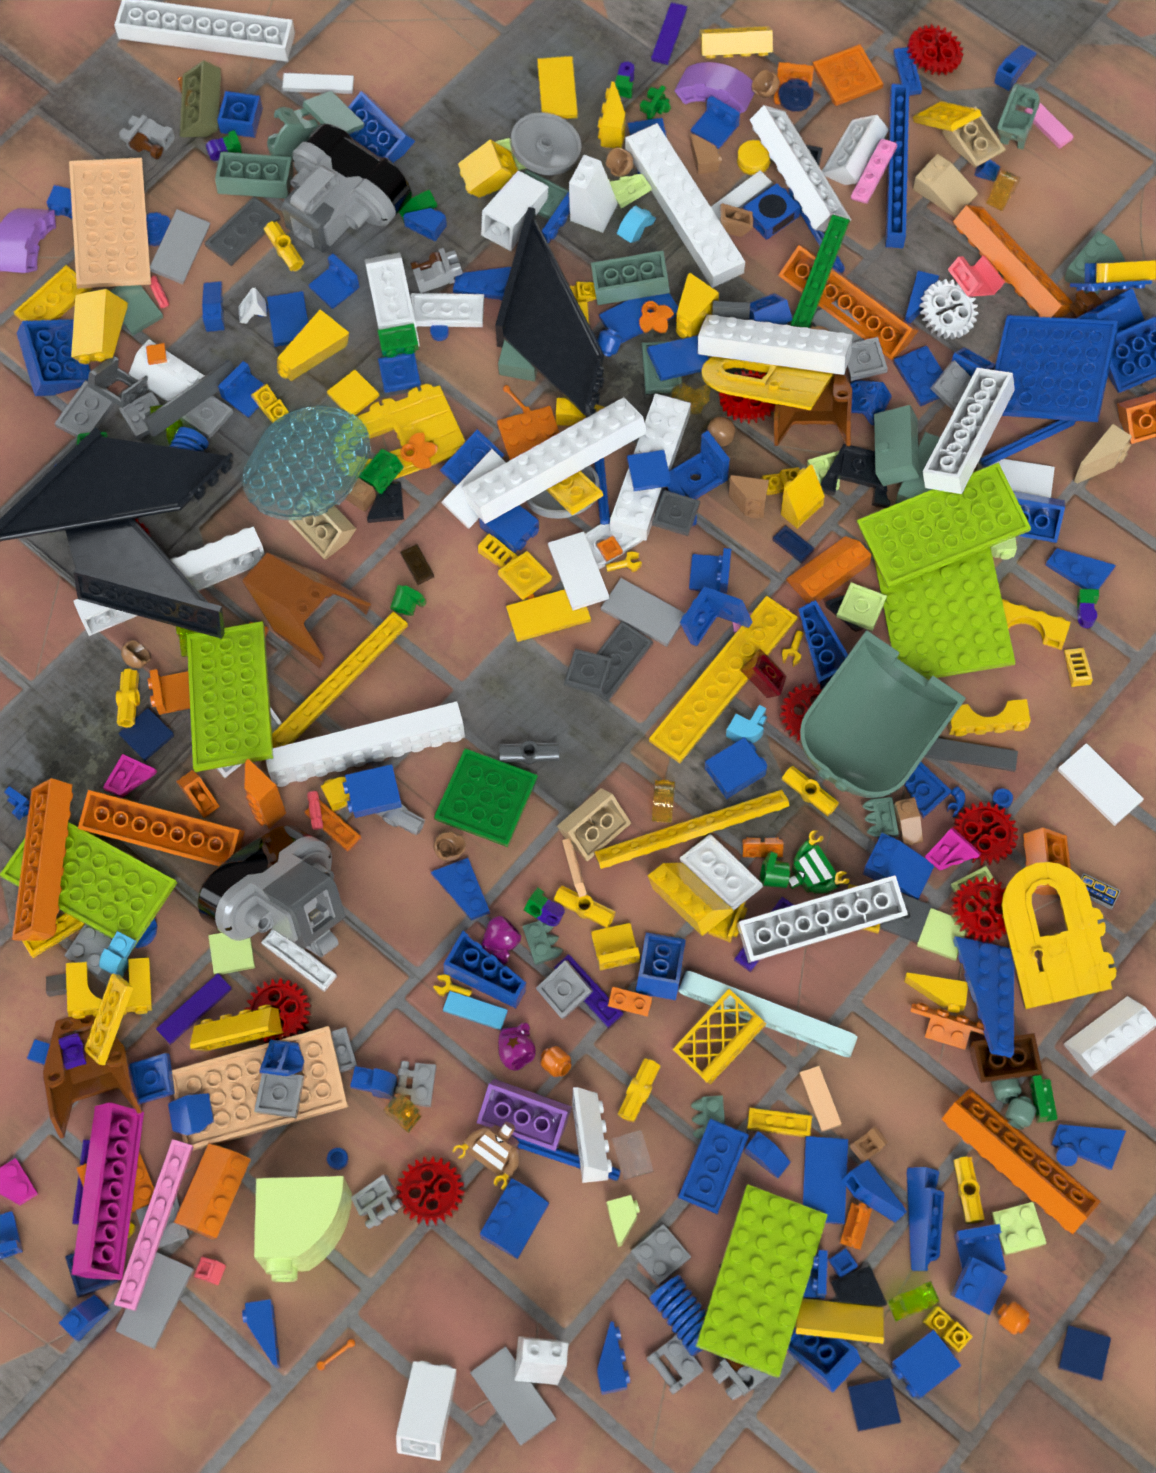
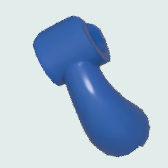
M958 786L953 788L951 795L955 797L956 803H950L947 808V812L950 809L955 810L953 818L957 817L959 810L964 806L966 800L964 791Z

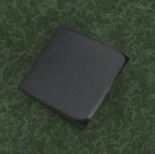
M806 145L819 166L823 148Z

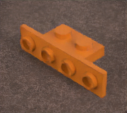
M912 1003L911 1012L930 1018L925 1038L965 1050L971 1031L984 1034L982 1021L972 1022L963 1015H957L956 1017L950 1015L944 1009L934 1010L924 1003Z

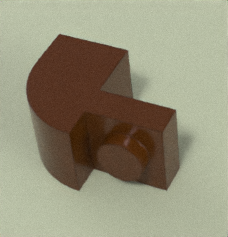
M1080 290L1076 293L1075 302L1069 306V309L1076 317H1079L1104 302L1094 291L1086 294L1083 290Z

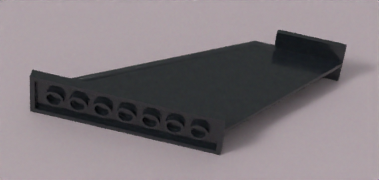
M528 207L495 324L497 347L502 348L504 340H506L587 418L596 413L595 405L599 404V389H602L604 385V378H602L604 367L602 365L605 355L536 221L535 208Z
M95 427L0 518V542L180 511L190 501L194 502L196 499L199 501L206 494L205 490L209 486L212 488L217 484L218 478L222 473L227 474L232 469L234 455L229 453L226 456L102 437L101 432Z
M135 519L65 530L75 565L73 574L79 600L220 639L223 638L225 630L222 606L208 603Z

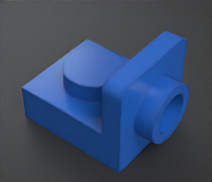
M9 786L4 793L8 797L7 801L15 807L12 814L20 820L28 814L30 802Z

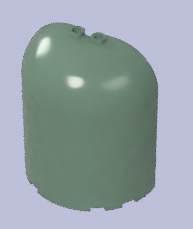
M867 630L806 712L801 724L800 739L807 759L818 771L820 777L833 783L842 792L846 791L865 798H879L894 793L906 783L966 698L935 676L928 680L897 659L900 652Z

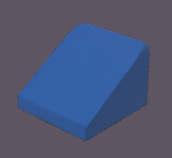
M990 159L978 166L974 175L995 182L1000 166Z

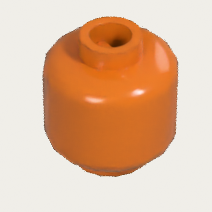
M553 1046L542 1052L541 1067L553 1077H563L570 1071L572 1066L571 1057L560 1047Z
M1011 1302L1009 1305L1004 1303L997 1313L1000 1315L998 1321L1000 1326L1013 1335L1017 1333L1022 1334L1031 1322L1029 1312L1017 1302Z

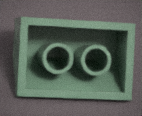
M1098 231L1067 268L1064 280L1068 283L1085 282L1086 263L1125 262V258L1115 241ZM1101 290L1094 292L1098 295L1101 292Z

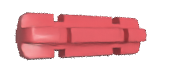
M152 276L151 285L149 286L160 308L168 307L169 301L157 277Z
M308 792L313 830L322 829L323 823L318 792Z

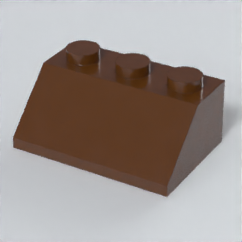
M1035 1033L1014 1036V1054L1011 1058L991 1054L986 1040L974 1041L970 1046L973 1068L980 1083L1043 1074Z

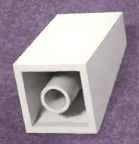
M583 155L569 182L570 221L603 233L618 203L601 161Z
M517 171L482 210L481 235L512 251L519 241L528 207L535 208L536 215L548 198V186L527 174Z
M518 1336L515 1381L558 1385L567 1366L568 1343L561 1340Z
M413 1361L396 1434L397 1453L440 1461L456 1382V1369L449 1365L436 1366L431 1365L427 1361Z

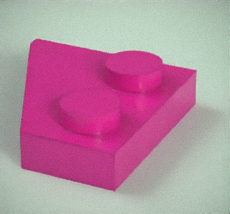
M122 754L103 788L105 791L123 798L153 777L157 771Z
M952 827L925 858L940 871L969 859L978 858L981 853Z
M15 1158L0 1168V1195L21 1206L38 1195L21 1164Z

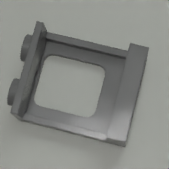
M113 356V358L107 359L89 372L88 387L124 408L137 397L145 394L148 389V377L144 376L138 381L119 369V358ZM116 381H121L129 386L128 389L122 392L121 398L107 390Z

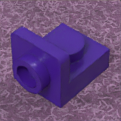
M78 1033L59 1039V1044L63 1050V1064L66 1070L86 1064L85 1046Z

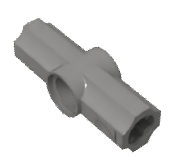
M404 805L401 808L375 813L382 817L389 825L393 827L399 826L416 836L421 832L425 823V819L411 813Z

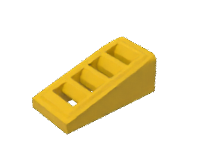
M488 534L478 545V553L500 568L507 565L504 562L508 557L511 558L508 563L518 557L491 534ZM497 548V552L493 555L492 552ZM504 553V556L499 560V556Z
M1084 648L1064 650L1071 687L1091 685L1093 678ZM1080 654V657L1071 658L1070 655ZM1081 661L1082 663L1073 664L1072 662ZM1083 667L1081 670H1075L1074 668ZM1084 673V676H1076V674Z

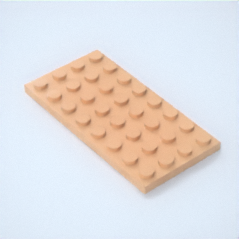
M142 158L69 161L77 288L151 285Z
M327 1026L278 1040L298 1043L304 1059L302 1071L295 1073V1075H303L305 1077L297 1118L254 1112L262 1075L260 1067L269 1043L172 1070L175 1090L174 1099L177 1100L187 1095L209 1093L214 1122L209 1124L200 1133L188 1136L182 1134L183 1143L192 1145V1151L207 1147L208 1143L216 1145L349 1107L330 1027Z

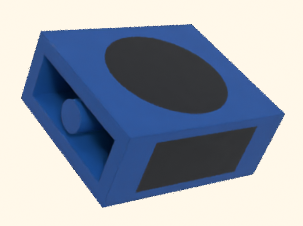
M776 183L745 205L744 210L753 212V227L765 240H768L799 218L800 204L788 195L785 188H781Z

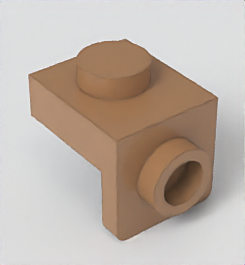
M873 1127L867 1134L852 1143L850 1148L860 1161L864 1163L879 1153L888 1142L883 1134L876 1127Z

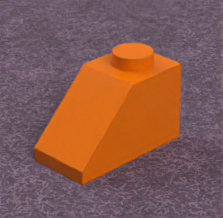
M193 770L176 781L203 818L220 807L200 776Z

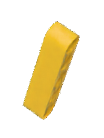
M1156 260L1096 264L1097 283L1156 280Z

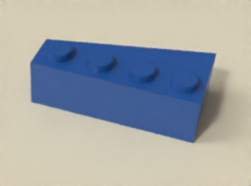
M815 600L799 608V617L817 682L820 684V689H822L847 658L848 653Z
M462 931L443 964L444 974L516 1009L526 992V982L507 966L502 965L494 955H490L466 932Z

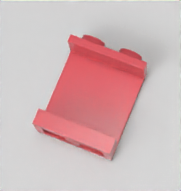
M985 255L974 266H970L963 256H959L948 268V271L968 297L995 295L1005 283Z

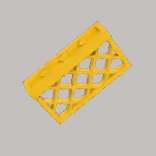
M728 989L673 1050L711 1085L767 1023ZM729 996L735 999L736 1009H724V1001ZM736 1012V1024H725V1013ZM739 1012H749L753 1016L748 1023H739ZM713 1013H721L722 1024L710 1025L711 1015ZM722 1027V1039H711L710 1028ZM725 1027H736L734 1038L725 1039ZM699 1028H707V1040H696V1032ZM711 1042H722V1051L719 1054H711ZM686 1043H693V1055H684L680 1049ZM696 1043H707L708 1054L697 1055ZM708 1057V1066L701 1071L697 1067V1058Z

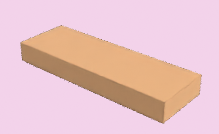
M569 838L562 840L579 897L585 896L587 892L575 849Z
M817 1066L800 1072V1078L821 1132L841 1126L840 1118L820 1067Z

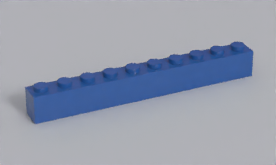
M892 84L889 97L888 141L897 143V148L887 168L885 247L904 248L906 238L909 85Z

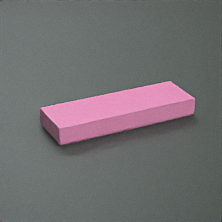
M1040 103L1033 123L1060 149L1072 141L1074 136ZM1027 108L1024 113L1032 115L1033 109Z

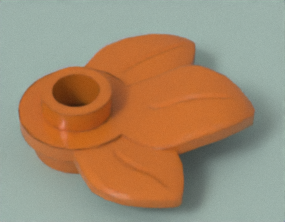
M648 301L642 306V316L639 319V325L644 333L649 332L652 328L658 333H666L668 330L667 319L671 318L674 313L666 305L658 306L655 302Z
M416 433L410 437L409 443L401 448L400 454L403 460L412 462L416 468L427 469L431 467L429 458L435 455L438 447L433 443L425 442L424 433ZM413 451V455L408 456L407 452Z

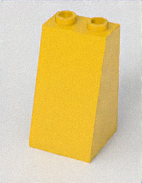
M107 289L77 294L75 298L71 357L78 360L81 364H89L93 361L102 362L105 359L113 358L128 302Z
M320 309L278 356V374L284 379L288 378L290 381L296 379L348 345L349 332Z

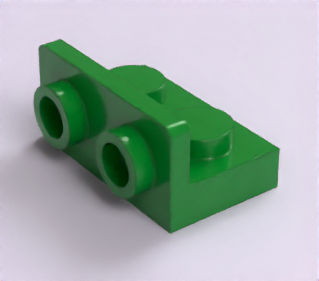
M414 323L378 330L383 357L393 358L397 354H413L419 350Z
M381 449L358 477L373 486L377 493L382 494L402 471L404 466L396 455Z
M1041 1075L1033 1076L1029 1081L1033 1105L1036 1108V1122L1056 1121L1058 1117L1051 1080H1042Z

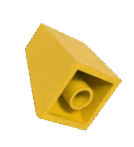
M491 139L458 163L460 175L465 181L467 192L478 198L502 189L518 171L511 151Z
M691 273L687 276L677 311L676 332L683 339L698 335L706 315H712L713 301H719V292Z

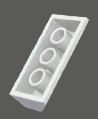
M878 115L859 118L850 122L822 170L825 177L844 185L859 182L880 140H885V136L889 131Z
M149 339L137 351L129 375L138 381L147 376L148 390L167 402L204 377L203 374L166 351V363L149 365L146 346L155 345Z
M1127 996L1063 1045L1091 1077L1154 1030L1156 1019L1145 1006Z
M575 1087L573 1088L572 1109L582 1182L608 1180V1174L612 1172L611 1159L607 1160L606 1153L609 1152L608 1139L604 1140L603 1133H606L605 1120H601L600 1113H603V1102L598 1101L597 1093Z

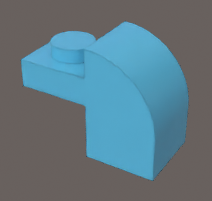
M634 206L624 217L617 234L630 243L638 241L644 228L653 225L656 218L651 215L650 211Z
M759 705L751 720L735 714L727 728L726 737L735 742L744 737L748 742H757L763 736V725L767 720V716H765L766 708Z
M117 931L108 949L103 950L99 967L110 974H118L123 978L129 967L127 958L137 941Z

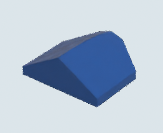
M270 1040L260 1067V1073L290 1076L302 1071L304 1059L298 1043Z
M209 1093L187 1095L168 1103L172 1130L174 1132L188 1136L200 1133L209 1124L214 1122Z

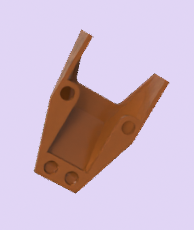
M833 374L811 410L775 404L774 446H779L794 424H833L837 427L846 446H851L852 387L845 374Z
M268 552L242 580L274 632L319 669L322 667L324 656L304 626V622L325 598H329L333 594L347 599L365 615L369 613L371 603L327 576Z
M85 1015L81 1019H74L71 1016L56 1021L43 1069V1077L50 1119L60 1139L65 1137L72 1105L76 1101L97 1094L119 1089L137 1114L142 1113L126 1051L117 1036H115L105 1066L98 1064L86 1053V1064L66 1070L63 1064V1050L59 1044V1039L78 1033L85 1046L96 1018L93 1015Z

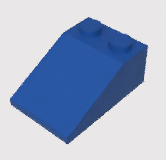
M881 833L865 866L863 875L875 881L896 876L900 892L918 900L934 865L901 841Z
M646 932L636 993L676 1000L686 939Z
M796 1327L793 1330L787 1351L832 1393L862 1362L857 1349L844 1339L796 1334Z

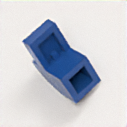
M355 1066L350 1087L352 1089L372 1092L374 1097L393 1100L398 1079L394 1074L375 1068L372 1070Z

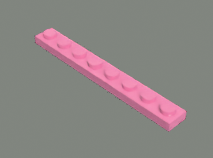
M172 1139L114 1302L116 1306L132 1311L137 1310L193 1150V1146Z

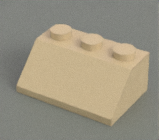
M321 491L306 493L289 520V523L324 560L346 545L356 530L350 521Z
M600 788L557 825V828L565 839L569 838L574 849L585 861H589L595 855V851L605 847L627 828L631 822L613 794Z

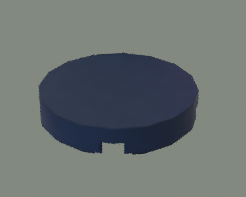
M791 79L787 83H783L778 92L781 106L793 112L807 109L812 104L814 98L812 87L801 79Z

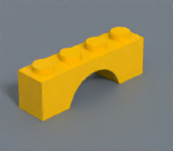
M1002 599L1008 629L1016 624L1030 625L1040 633L1044 645L1062 650L1071 622L1065 618L1053 617L1046 612L1034 611L1024 605L1018 606Z
M1027 699L1007 701L1005 709L993 717L980 716L968 704L961 705L948 723L949 735L964 736L968 733L982 735L992 731L1003 733L1006 730L1023 731L1028 728L1031 722Z

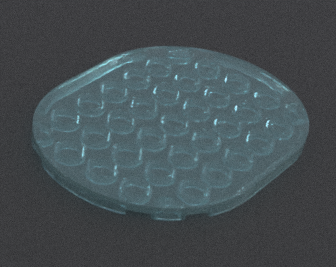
M329 406L306 407L280 417L264 432L244 468L242 481L247 499L260 512L277 519L301 520L302 517L312 515L316 517L328 512L329 508L336 504L339 505L349 495L369 458L371 444L366 426L352 413Z

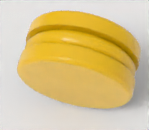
M749 140L740 146L737 158L739 169L745 174L755 175L759 171L764 173L769 168V151L762 145L761 141Z

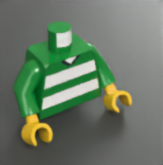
M818 830L812 831L809 834V839L799 848L793 859L792 871L795 875L789 877L788 883L792 890L802 885L806 893L828 894L838 888L840 883L848 884L850 881L847 878L842 881V876L846 872L839 871L836 873L820 846H815V843L823 841V836H820L818 840L815 839V834Z

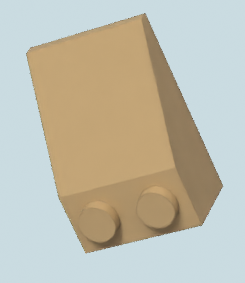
M983 116L953 132L944 129L942 131L950 145L975 168L1006 150Z
M939 154L915 178L913 190L954 218L978 196V192L956 167Z
M1112 424L1081 462L1074 482L1080 483L1114 468L1118 462L1122 463L1128 455L1127 451L1131 447L1129 442L1132 436Z

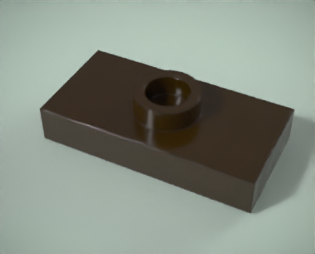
M418 544L400 552L417 585L434 578V573Z

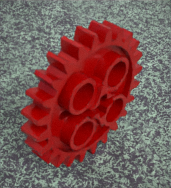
M933 24L929 28L927 25H924L923 28L918 27L917 31H913L908 40L907 47L909 49L907 53H911L910 59H915L913 64H919L918 69L923 67L925 68V73L929 70L931 75L936 72L938 76L941 73L946 76L948 72L952 73L954 69L957 70L962 61L964 53H962L963 47H960L961 41H956L957 36H951L952 31L947 33L946 27L941 30L939 25L934 28Z
M742 370V375H740L762 380L766 373L759 375V371H756L755 374H752V370H749L748 374H746ZM722 392L719 393L720 406L723 407V412L727 411L728 417L733 415L734 421L740 418V423L744 419L747 420L748 424H750L751 420L757 423L758 418L764 421L765 415L771 417V411L775 412V404Z
M803 683L800 686V690L794 687V693L789 691L787 694L789 698L783 699L786 705L780 706V709L785 711L779 715V717L785 718L780 724L787 725L784 732H791L789 738L796 736V743L800 740L803 718L812 705L810 698H817L822 692L820 684L813 688L812 683H810L808 688H806ZM795 707L800 708L802 715L795 714L793 709Z
M980 802L978 807L972 803L971 810L965 807L964 813L959 812V819L954 821L956 826H953V828L969 843L978 839L972 845L981 855L978 858H972L973 864L976 860H979L981 866L984 861H987V864L990 866L992 860L999 864L1000 858L1005 861L1007 858L1006 854L1011 855L1013 852L1011 848L1016 847L1014 841L1018 839V836L1015 835L1018 828L1013 827L1016 821H1009L1012 814L1005 815V808L999 811L998 804L992 808L990 802L986 806H983V803ZM982 818H989L991 823H985ZM995 824H999V826L991 829ZM971 828L976 834H969L966 829ZM990 830L989 835L984 834L982 837H980L982 832L986 833ZM995 833H1001L1004 838H997ZM979 844L987 845L988 849H981Z
M984 876L980 882L979 878L975 877L973 882L969 879L966 885L962 883L959 887L960 890H956L954 893L957 897L952 898L951 901L955 904L950 909L956 912L951 917L958 919L954 925L961 924L962 927L959 931L966 930V937L972 934L975 941L978 937H981V942H985L988 937L989 941L993 942L994 936L999 940L1002 934H1007L1003 913L997 914L994 910V907H999L1002 910L1003 894L1006 889L1001 888L1002 882L995 885L994 878L987 882V878ZM980 892L986 893L988 899H983L980 896ZM965 905H971L974 912H969ZM985 907L987 910L983 912L981 908ZM980 920H985L988 923V927H983L980 924Z
M282 978L276 983L274 979H271V985L264 981V988L261 989L257 986L258 993H250L253 1000H246L250 1007H246L244 1010L251 1009L252 1012L259 1010L258 1007L263 1005H271V1007L281 1010L279 1014L280 1022H284L282 1033L264 1037L266 1044L270 1040H281L293 1035H299V1030L305 1031L302 1025L303 1023L309 1024L305 1017L311 1016L310 1011L306 1010L311 1007V1004L306 1002L309 1000V997L303 995L305 991L302 988L298 990L299 985L297 983L292 985V982L288 979L284 984ZM275 994H280V998L272 1002V997ZM291 1005H296L295 1011L288 1013V1008Z
M424 1156L423 1163H419L415 1159L416 1166L413 1167L408 1164L410 1171L402 1170L404 1178L397 1179L402 1186L396 1187V1191L401 1192L396 1195V1198L403 1200L401 1208L406 1207L403 1214L411 1213L409 1217L411 1221L417 1217L419 1225L422 1220H425L426 1226H429L432 1220L435 1226H437L438 1219L445 1223L446 1215L453 1218L451 1211H459L456 1203L463 1204V1201L458 1198L465 1195L464 1191L459 1190L464 1187L463 1182H458L462 1176L461 1174L454 1175L457 1172V1168L450 1169L451 1163L449 1161L443 1165V1158L435 1162V1158L432 1156L430 1162H427ZM426 1172L433 1173V1178L429 1181L422 1179L423 1174ZM441 1175L442 1178L435 1184L437 1177ZM442 1184H449L451 1186L450 1190L446 1193L440 1192L439 1188ZM433 1187L435 1193H429L427 1195L426 1189H431ZM418 1189L421 1191V1195L418 1198L410 1197L412 1190ZM426 1197L424 1204L421 1207H419V1203H421L423 1199ZM436 1201L438 1207L435 1210H429L427 1208L429 1202Z

